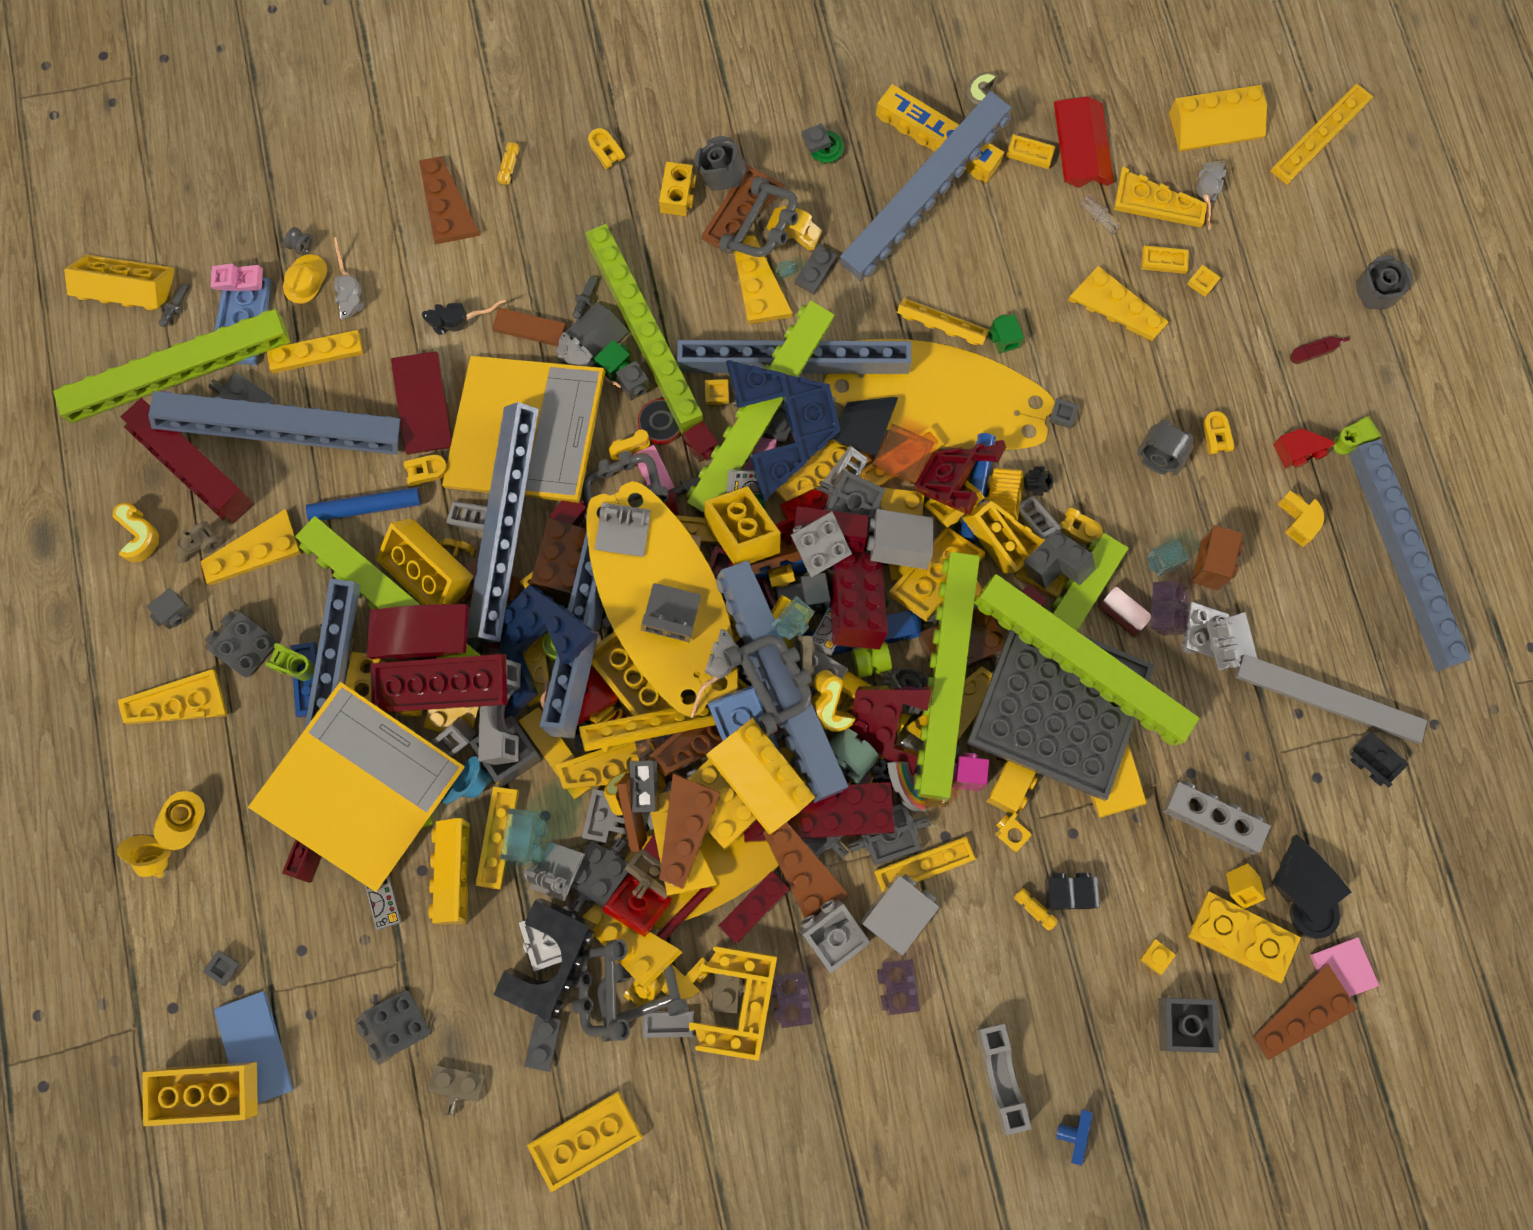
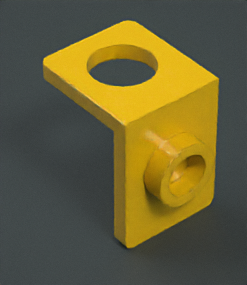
M1016 812L1010 817L1005 814L996 826L999 829L995 833L1014 852H1018L1031 837V833L1015 820L1018 815ZM1016 828L1021 832L1022 838L1019 842L1013 843L1008 839L1010 829Z

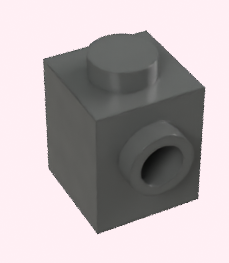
M637 361L616 372L618 383L630 401L650 390L649 380Z
M168 588L146 606L152 612L149 617L159 627L164 625L168 629L179 626L184 621V618L193 611L180 595L171 588Z

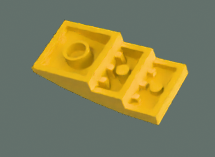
M1128 743L1108 800L1103 801L1090 795L1099 818L1146 805L1141 782Z

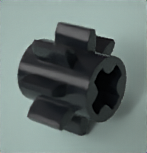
M1034 466V470H1029L1024 477V486L1028 491L1032 492L1033 496H1043L1044 492H1049L1054 482L1053 475L1050 471H1045V466Z
M881 759L878 762L879 767L874 766L871 770L875 773V778L872 782H891L890 775H885L889 773L888 763H891V761L885 762L884 759Z

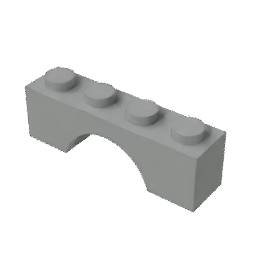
M506 659L508 701L510 696L520 688L521 664ZM506 705L480 707L478 761L498 765L518 761L519 736L512 734L506 727L504 720Z
M1005 1024L976 1029L1002 1134L1007 1136L1032 1130L1026 1104L1021 1096L1014 1074L1011 1057L1012 1049Z

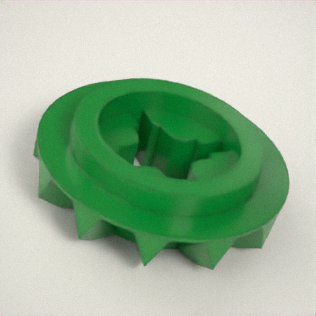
M826 131L831 140L829 153L825 150L812 153L811 156L814 161H820L823 165L824 163L832 164L835 160L840 159L844 151V143L835 132Z

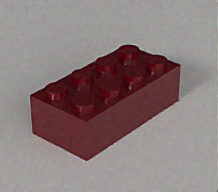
M851 552V555L827 568L833 645L880 650L888 634L882 563L870 561L871 554Z

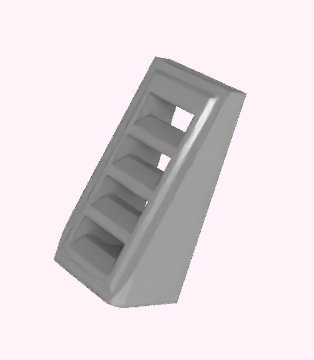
M849 446L823 482L833 486L841 470L848 471L845 468L847 464L853 468L850 473L859 476L868 459L852 446ZM852 456L859 460L856 464L850 460Z
M1031 496L1020 503L1018 515L1025 526L1030 528L1031 532L1046 540L1056 529L1061 532L1060 525L1035 496ZM1034 506L1035 509L1028 513L1025 512L1027 509ZM1038 514L1040 515L1039 517L1035 518L1034 520L1031 519V518H1033L1034 516H1036V515H1038ZM1045 522L1043 526L1038 528V525Z
M452 501L446 523L483 533L487 507ZM460 509H463L461 519L457 520ZM472 511L470 520L467 522L469 512ZM479 513H481V517H480L479 524H478V523H477V519H478Z
M458 717L432 739L430 743L452 757L473 739L476 732L462 717ZM448 734H450L458 742V744Z

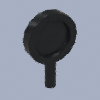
M1293 902L1290 909V918L1297 932L1307 938L1319 939L1326 938L1335 932L1339 926L1340 912L1336 904L1314 922H1309L1296 903Z

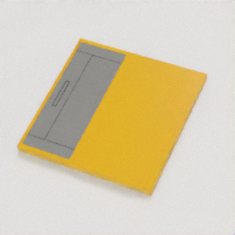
M470 356L448 456L447 470L444 474L442 486L447 489L490 493L504 407L519 402L539 409L524 497L580 503L605 376L604 368Z
M339 682L248 808L377 892L465 766L345 684Z

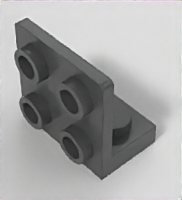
M654 583L646 612L643 616L641 631L689 643L701 595Z

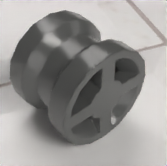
M296 227L291 228L284 239V246L290 250H296V253L301 256L309 252L313 243L312 235L308 233L303 234Z

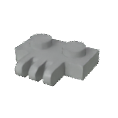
M593 789L582 838L607 844L609 832L627 833L625 828L618 827L619 823L625 824L624 818L611 812L604 791Z

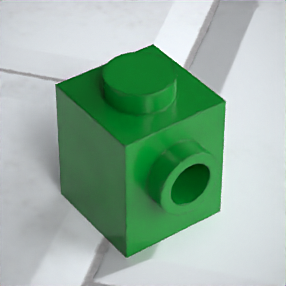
M1004 314L993 320L989 330V337L991 342L996 344L999 354L1021 348L1024 336L1016 315L1008 316Z
M612 340L594 358L597 368H604L605 376L614 381L617 378L616 372L632 363L631 352L624 344L621 343L619 345L615 340Z

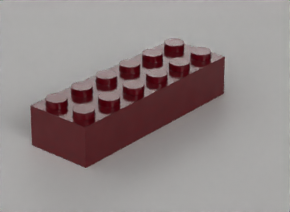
M141 397L120 416L127 423L124 428L223 521L228 518L234 524L254 503L178 431L151 429L148 416L150 405Z

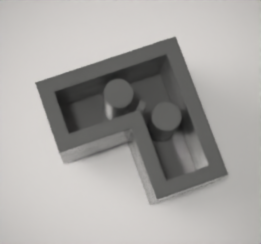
M1057 529L1024 560L1028 577L1045 589L1061 573L1078 585H1081L1096 570L1093 554Z
M806 573L804 577H801L800 584L790 582L785 587L776 588L777 601L783 595L814 613L813 615L826 613L830 606L825 573L817 574L812 578L809 573Z

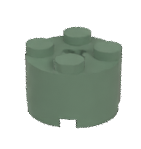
M847 728L844 731L837 732L831 738L829 744L844 777L846 775L853 783L858 784L874 766L879 755L868 742L856 738L858 734Z

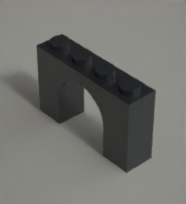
M540 898L534 901L524 924L555 940L562 956L560 969L552 980L540 981L513 968H509L503 972L493 995L549 1021L555 1016L558 1017L563 1010L565 1003L562 1002L565 993H569L575 982V979L572 978L576 969H580L584 962L585 955L582 953L586 945L589 946L594 939L595 931H593L596 923Z

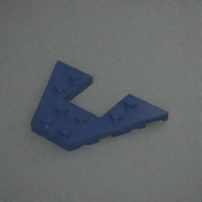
M728 360L726 365L738 408L783 397L794 443L750 455L761 499L766 501L794 473L801 469L817 451H820L831 438L841 431L830 385Z
M528 585L505 609L500 639V654H505L507 660L520 663L521 671L520 688L508 699L504 711V719L510 715L514 718L538 694L523 653L546 630H548L560 662L563 664H569L599 635L598 631L592 630L584 624L583 620L576 618L568 609L555 603L553 598L543 594V591L536 586Z

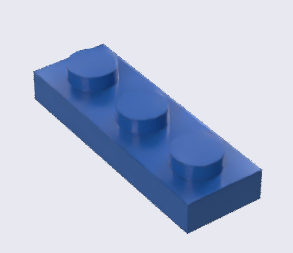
M315 642L290 645L291 650L304 655L316 664L317 644ZM306 663L300 664L297 672L303 671ZM293 677L295 713L298 718L307 717L313 678L301 681Z

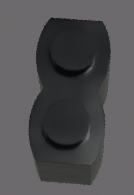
M1053 873L1051 878L1045 879L1047 910L1100 908L1098 877H1091V873H1076V878H1066V873Z

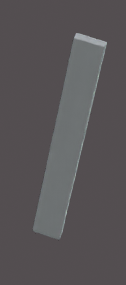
M1241 655V666H1238L1235 678L1410 742L1422 743L1428 720L1249 655Z

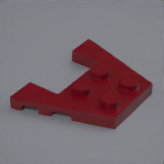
M1004 440L995 441L996 445L985 446L984 443L975 444L973 449L963 450L962 447L933 452L914 485L916 491L970 515L978 501V496L976 492L960 491L976 461L999 462L1006 449Z
M859 686L855 693L851 714L856 720L849 729L858 734L856 738L868 742L877 753L889 761L908 762L911 775H914L918 766V751L896 745L903 707L906 704L928 711L934 687L913 688V686H904L903 688H890L889 686Z

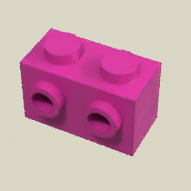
M964 753L963 757L959 756L954 763L951 788L981 791L987 785L989 760L979 759L978 755Z

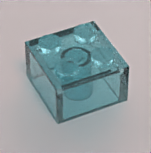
M509 808L500 856L501 860L507 864L537 868L538 862H542L544 847H541L542 837L547 835L548 823L545 822V818L539 812Z

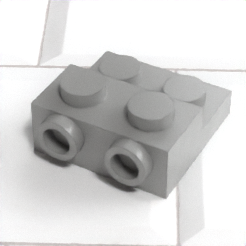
M831 899L821 906L822 911L815 917L809 915L801 921L802 927L798 929L830 974L870 944V941L850 912L838 899L836 901Z

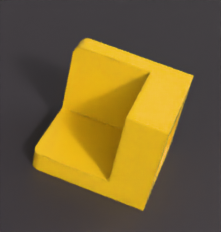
M1248 863L1226 874L1230 896L1243 909L1266 900L1261 877Z

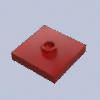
M592 665L577 726L618 702V697Z
M630 874L606 902L602 911L643 937H646L669 908L673 899L668 896L664 899L649 888L642 898H637L641 889L636 896L632 892L640 882Z

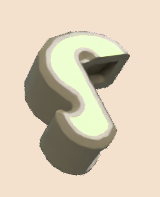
M983 72L972 78L967 84L964 98L967 110L972 112L987 93L996 86L998 75L993 72Z

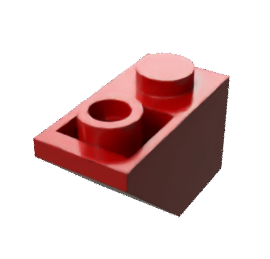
M1300 428L1280 436L1273 445L1286 469L1291 466L1299 468L1307 464L1308 460L1314 457L1316 460L1329 455L1328 451L1335 444L1331 439Z

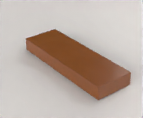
M498 308L493 324L494 332L553 346L559 345V339L566 328L565 323L503 308Z
M625 773L617 784L630 850L631 852H640L647 841L642 812H632L630 773Z

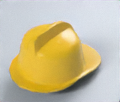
M304 255L296 259L292 266L287 269L284 276L283 290L290 301L304 304L315 298L328 272L325 261L317 255Z
M180 791L167 799L154 826V836L159 845L165 849L178 850L184 848L192 841L205 813L204 802L200 796L194 792Z
M148 835L132 836L122 841L117 847V855L130 864L138 876H155L157 878L164 876V870L168 866V857L171 854V850L159 845L154 837Z

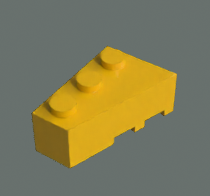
M992 501L978 503L970 515L965 514L962 517L1003 574L1016 573L1024 566V560L1045 541V539H1041L1031 532L1030 528L1017 522L1014 519L1015 517Z

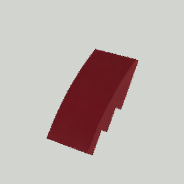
M438 352L391 358L396 400L406 454L449 449L452 443V434Z
M412 605L370 610L367 658L372 660L389 657L397 659L422 657L428 659L465 654L469 605Z

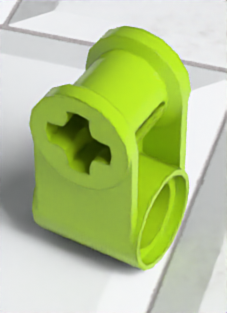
M1368 416L1344 428L1333 439L1335 445L1332 448L1340 455H1347L1359 445L1376 441L1382 436Z
M274 644L275 649L264 666L301 681L313 678L315 664L311 660L281 644ZM306 663L305 669L297 672L299 665Z

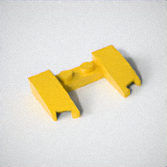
M713 946L712 949L715 951V954L707 965L702 962L698 970L745 978L746 983L738 1028L689 1021L690 1031L696 1030L699 1044L694 1046L695 1050L759 1061L777 957L770 954Z

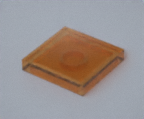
M892 423L872 466L915 485L935 442Z

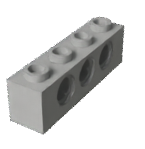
M1182 781V783L1178 782L1172 786L1162 812L1251 855L1260 853L1271 825L1264 823V818L1255 814L1248 815L1241 812L1242 808L1235 804L1218 801L1219 797L1212 793L1195 790L1196 786L1189 782ZM1190 799L1198 803V811H1193L1190 808ZM1213 810H1216L1220 813V823L1216 822L1213 819ZM1236 821H1239L1243 824V833H1239L1236 830Z

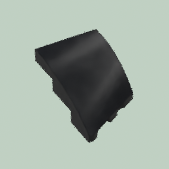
M898 397L847 402L839 420L841 431L832 438V442L846 447L852 446L857 451L876 457Z
M1296 834L1291 838V844L1281 860L1280 868L1276 872L1272 884L1287 903L1295 902L1309 922H1314L1352 893V891L1329 864L1301 837Z

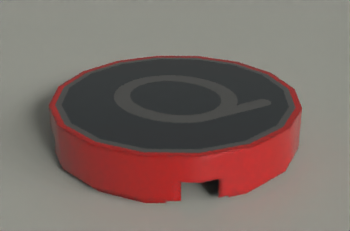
M665 399L652 400L640 410L638 416L639 430H645L648 433L649 440L654 442V444H669L680 436L681 431Z

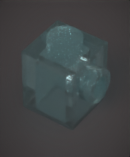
M1179 539L1153 549L1147 556L1150 569L1153 572L1155 571L1158 577L1183 567L1189 561Z
M795 596L786 604L771 625L781 636L786 637L790 641L795 635L801 637L809 628L807 622L815 612L800 598Z

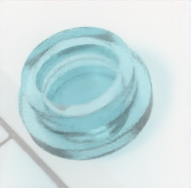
M790 260L782 261L778 264L775 273L779 274L780 279L792 276L797 273V264Z

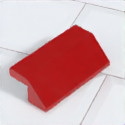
M1091 97L1055 101L1054 110L1064 182L1077 188L1092 180L1105 186L1114 183L1103 103Z

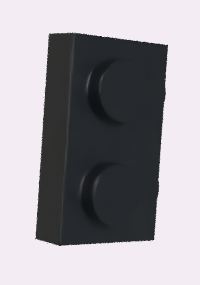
M1370 730L1349 750L1352 756L1350 761L1362 770L1365 767L1372 774L1369 777L1379 786L1385 784L1387 787H1390L1392 781L1409 765L1404 758Z

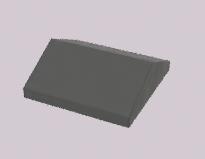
M597 302L565 331L571 340L574 337L580 342L579 346H584L591 353L593 361L612 340L619 344L629 334L628 329L613 312Z

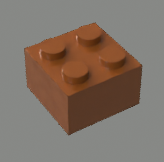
M1214 525L1201 539L1191 583L1219 590L1225 584L1227 585L1231 578H1235L1239 567L1238 564H1235L1237 556L1241 555L1244 547V542H1241L1243 533Z

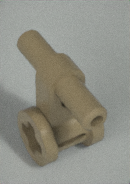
M200 522L190 531L184 530L182 532L181 539L178 540L176 547L178 562L185 563L188 554L201 549L203 553H210L221 545L222 540L219 536L213 534L208 522Z

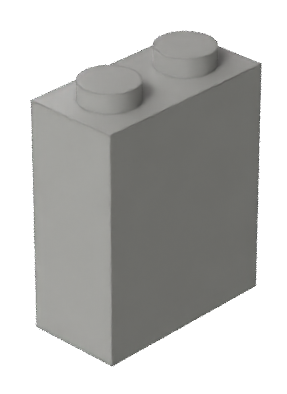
M877 509L874 518H870L868 524V532L872 533L867 543V550L871 551L870 561L927 570L933 555V518Z
M896 874L860 922L903 956L938 910L939 906L934 903L937 898L926 890L922 893L914 887L917 883L908 875L904 874L901 877Z

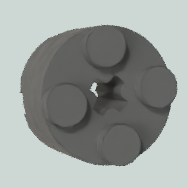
M718 136L706 141L707 145L703 149L700 147L696 152L695 164L709 189L716 191L740 186L746 172V163L737 144L726 136Z
M1381 256L1374 259L1356 282L1357 293L1363 301V305L1368 309L1379 310L1393 307L1405 295L1412 283V273L1407 264L1404 262L1400 263L1393 256Z
M1161 420L1159 424L1150 427L1137 450V455L1139 457L1141 454L1143 457L1142 463L1150 470L1165 475L1166 472H1173L1172 475H1177L1193 449L1192 441L1194 438L1190 433L1174 427L1169 421Z

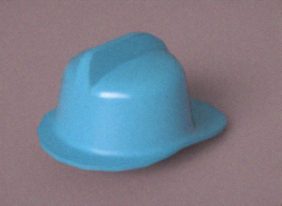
M471 757L463 764L465 766L441 800L442 803L449 804L461 796L476 798L491 783L492 776L480 766L481 762L478 761V757Z

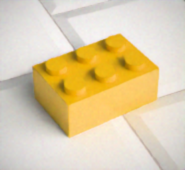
M748 486L705 501V522L734 565L749 561L751 564L780 553L781 533Z
M710 759L688 778L721 792L707 831L726 850L757 821L756 817Z

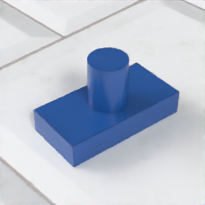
M1081 1111L1078 1128L1059 1123L1056 1139L1075 1144L1071 1163L1081 1166L1084 1163L1093 1118L1092 1112Z

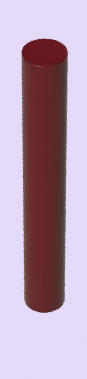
M711 887L700 889L656 936L665 941L713 889Z

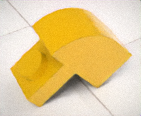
M787 206L774 209L766 226L768 230L776 227L781 210L786 209ZM796 208L795 212L798 213L796 224L794 226L787 224L784 230L787 232V239L793 238L808 251L814 250L823 230L810 221L812 215Z
M1291 490L1278 502L1277 505L1295 518L1294 522L1284 533L1304 547L1323 526L1324 512L1320 503L1314 499L1311 503L1307 504L1302 496L1293 493Z
M703 957L686 976L671 963L681 999H688L697 995L700 990L694 985L695 981L697 980L701 983L710 973L698 970L702 962L705 965L708 963ZM662 972L656 979L661 986V990L666 995H669L664 972Z

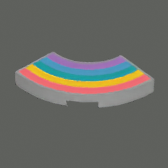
M888 763L891 783L894 790L902 796V803L912 811H926L925 798L918 797V790L914 789L915 780L911 775L909 763Z

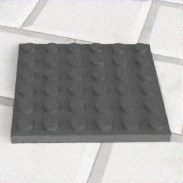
M1009 630L966 744L1106 801L1111 792L1136 718L1123 713L1120 710L1121 707L1116 703L1103 699L1099 691L1082 684L1078 676L1064 671L1054 659L1044 657L1040 654L1037 647L1023 642L1017 633ZM1086 637L1149 682L1154 668L1153 664Z

